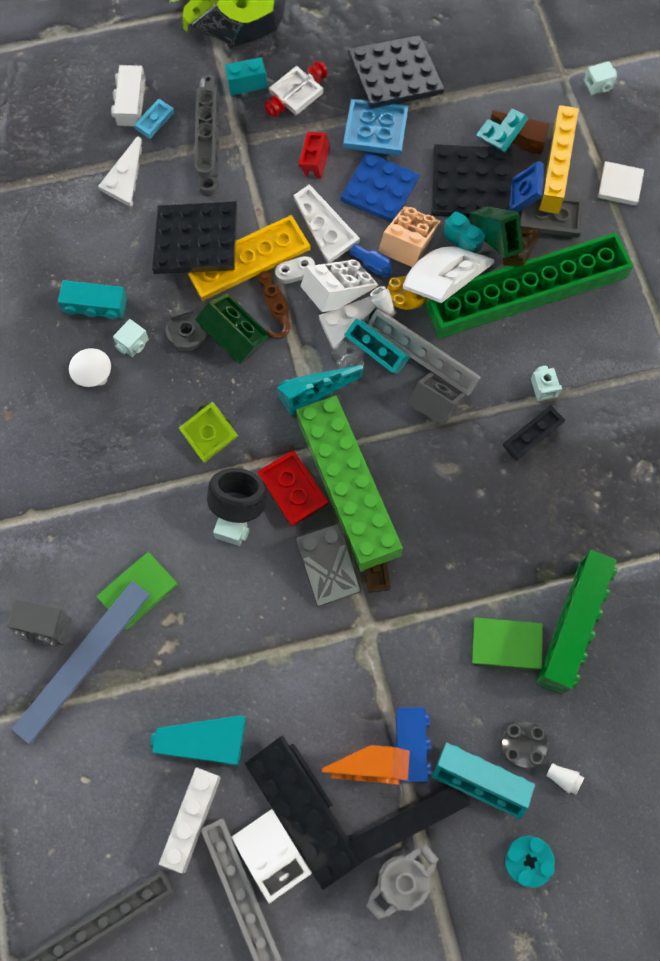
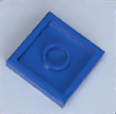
M540 161L534 163L512 179L510 211L520 212L543 197L544 164Z

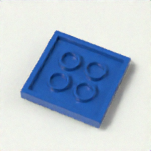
M366 152L342 193L341 201L391 223L404 207L419 180L420 174Z

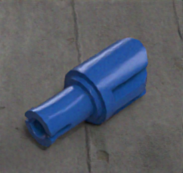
M354 244L351 247L349 254L362 261L366 269L382 277H388L392 273V264L388 257L376 250L368 251L358 244Z

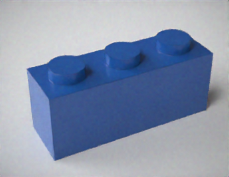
M396 708V748L410 751L408 781L399 780V783H426L427 777H431V762H427V752L431 751L430 738H426V728H430V716L425 714V708Z

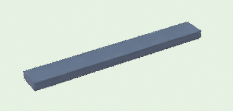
M131 581L14 725L12 730L28 744H32L151 595L134 581Z

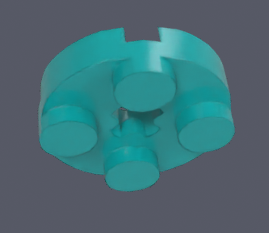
M522 836L512 841L509 845L504 860L505 868L508 875L516 883L535 888L544 885L554 874L555 859L553 852L542 839ZM527 854L536 859L532 869L529 866H524L523 862L526 861Z

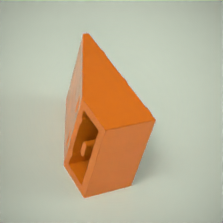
M370 745L322 768V772L331 773L330 778L399 785V780L408 781L410 751L396 747Z

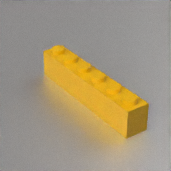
M559 105L553 128L543 185V197L541 198L539 211L556 214L560 212L565 196L578 108Z

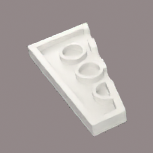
M310 184L294 195V200L327 263L333 262L350 250L354 244L359 243L360 238Z

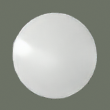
M93 348L78 352L69 364V373L75 384L83 387L104 385L111 371V362L108 356L101 350Z

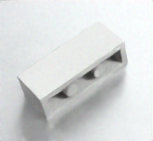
M119 65V73L115 75L117 89L113 91L115 105H112L111 113L112 117H115L117 126H134L142 115L145 75L142 66Z

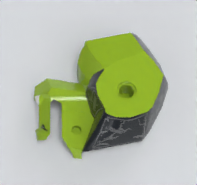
M190 0L184 7L182 15L183 29L188 33V26L191 25L230 46L241 45L265 37L277 30L283 18L285 0Z

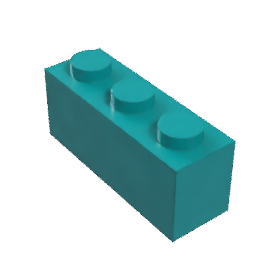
M62 280L58 304L62 312L66 314H84L88 317L103 316L108 319H123L127 301L124 287Z
M356 318L344 334L345 337L392 373L399 374L410 359L409 355L361 319Z

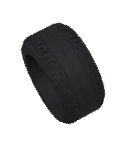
M241 468L225 469L219 471L211 478L208 486L207 504L214 515L225 521L233 523L249 522L256 519L263 512L267 487L258 475L249 470ZM225 493H240L248 497L236 498Z

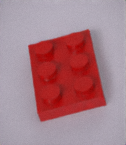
M294 450L257 471V475L265 482L268 492L291 527L329 505V502Z

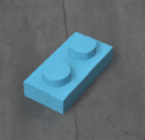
M158 99L134 124L135 130L151 139L174 114V108Z

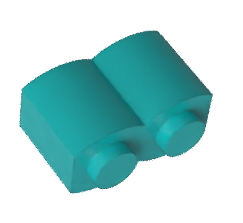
M454 212L445 221L443 235L448 242L477 254L482 250L485 239L483 231L477 226L470 224L463 214Z

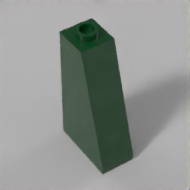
M487 206L470 213L471 224L483 231L485 235L484 241L502 257L508 258L524 251L520 215L518 212Z

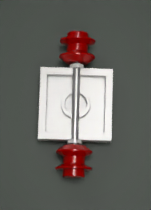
M315 61L314 67L309 66L307 68L308 75L296 66L269 87V93L273 96H271V102L265 101L266 113L271 117L277 118L279 116L278 111L283 113L285 107H287L293 114L297 115L321 96L323 88L318 83L321 82V78H327V67L325 64Z

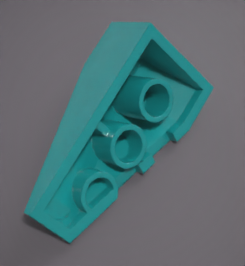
M362 365L295 377L291 380L287 379L279 384L277 394L291 416L296 413V409L313 404L363 377Z

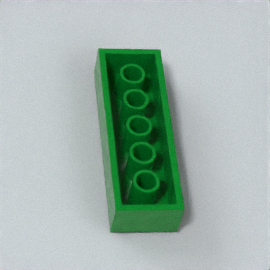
M590 550L581 559L545 656L542 669L537 678V685L561 695L570 691L572 687L575 688L580 679V674L577 673L580 665H584L588 653L585 652L587 644H591L595 636L594 624L600 621L603 610L600 609L603 601L606 602L610 593V589L607 588L608 584L614 580L618 570L615 568L616 559L594 550Z

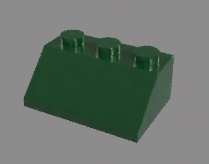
M228 293L208 302L195 319L201 329L208 332L215 342L223 347L230 357L239 364L249 359L270 339L267 331Z

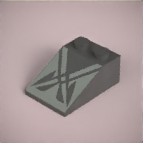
M338 524L296 538V546L318 607L360 593L348 550Z

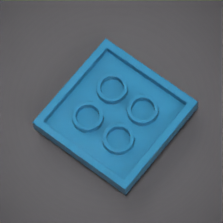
M351 99L343 149L401 156L408 106L393 104L370 109L367 101Z

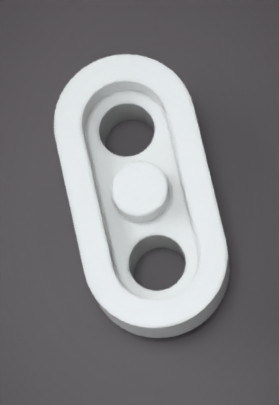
M307 256L280 263L275 270L276 279L282 284L302 280L307 266L303 267L302 264L314 266L315 263Z

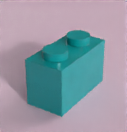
M262 57L224 65L230 96L267 88L266 71Z

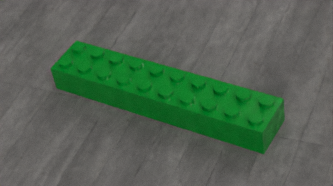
M617 232L527 260L524 266H508L477 276L442 303L425 297L424 307L438 339H442L627 279L633 264Z

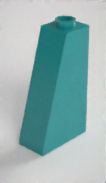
M239 715L160 727L156 729V734L152 733L150 748H153L152 753L158 755L239 766L247 718L246 716Z

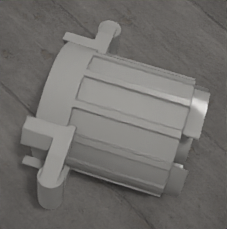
M425 845L405 856L393 857L385 862L379 871L377 885L366 904L367 908L380 920L397 910L412 911L414 908L423 905L430 893V876L439 860L437 856ZM420 853L430 863V866L426 869L423 864L414 860ZM379 894L390 904L385 911L374 900Z

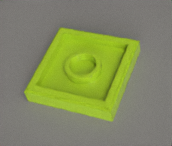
M214 402L208 404L179 427V430L204 463L239 437Z

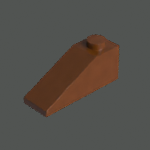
M493 110L490 120L501 125L508 114ZM528 119L512 143L521 150L542 154L550 123Z

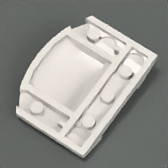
M441 247L423 256L411 268L403 283V289L442 303L494 263V259L459 247Z

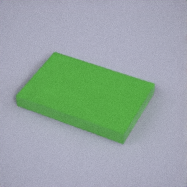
M149 552L143 555L96 596L109 610L131 581H134L151 595L125 627L126 630L178 586V583Z
M474 617L472 664L541 670L543 623Z

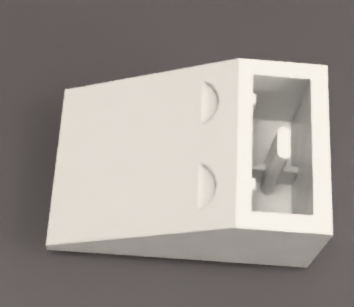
M355 259L307 266L300 287L322 312L340 309L376 288L378 284Z
M273 809L232 836L235 845L268 903H271L312 874Z

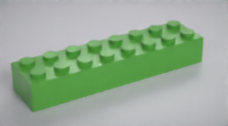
M335 395L296 409L298 424L359 571L361 572L401 557L403 547L337 396Z

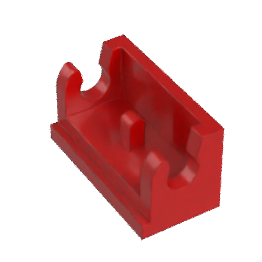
M307 132L298 165L307 177L309 176V171H312L316 178L322 179L330 149L327 135L324 132Z

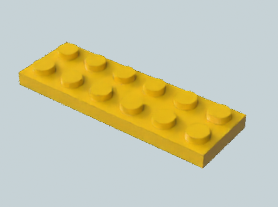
M292 215L237 240L235 270L187 273L201 300L204 301L259 275L262 271H267L278 266L280 263L309 251L310 244Z

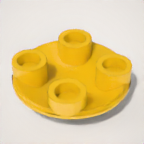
M406 276L390 279L387 289L390 292L395 307L411 310L420 307L424 303V296L403 289Z

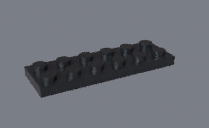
M284 736L277 738L244 763L322 890L363 863V860Z

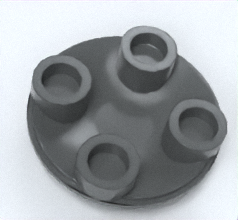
M517 721L509 725L504 731L501 739V749L505 758L512 765L521 769H531L540 765L545 760L548 754L549 743L542 727L530 721Z

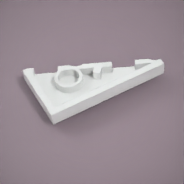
M138 136L98 186L101 192L129 207L133 206L132 198L139 169V155H141L142 139Z
M371 296L345 305L340 309L319 315V321L334 352L338 351L340 345L347 339L344 334L353 321L358 318L365 322L369 315L377 308L372 303Z

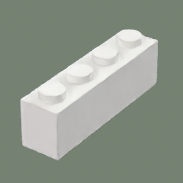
M199 768L195 769L159 865L179 873L186 872L221 777Z

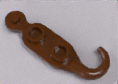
M262 271L258 275V282L264 286L263 298L272 317L281 323L283 327L280 333H273L270 329L267 330V333L274 339H282L290 332L288 305L280 288L271 283L272 275L268 271Z

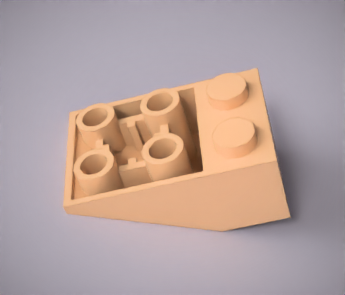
M404 206L384 231L378 252L413 267L423 257L441 221L431 215L420 213L412 207Z

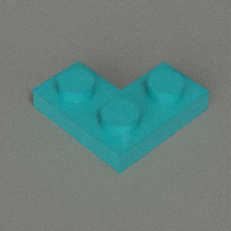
M512 108L501 125L487 119L476 136L480 140L505 152L529 118Z

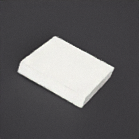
M605 161L597 198L637 206L644 169Z

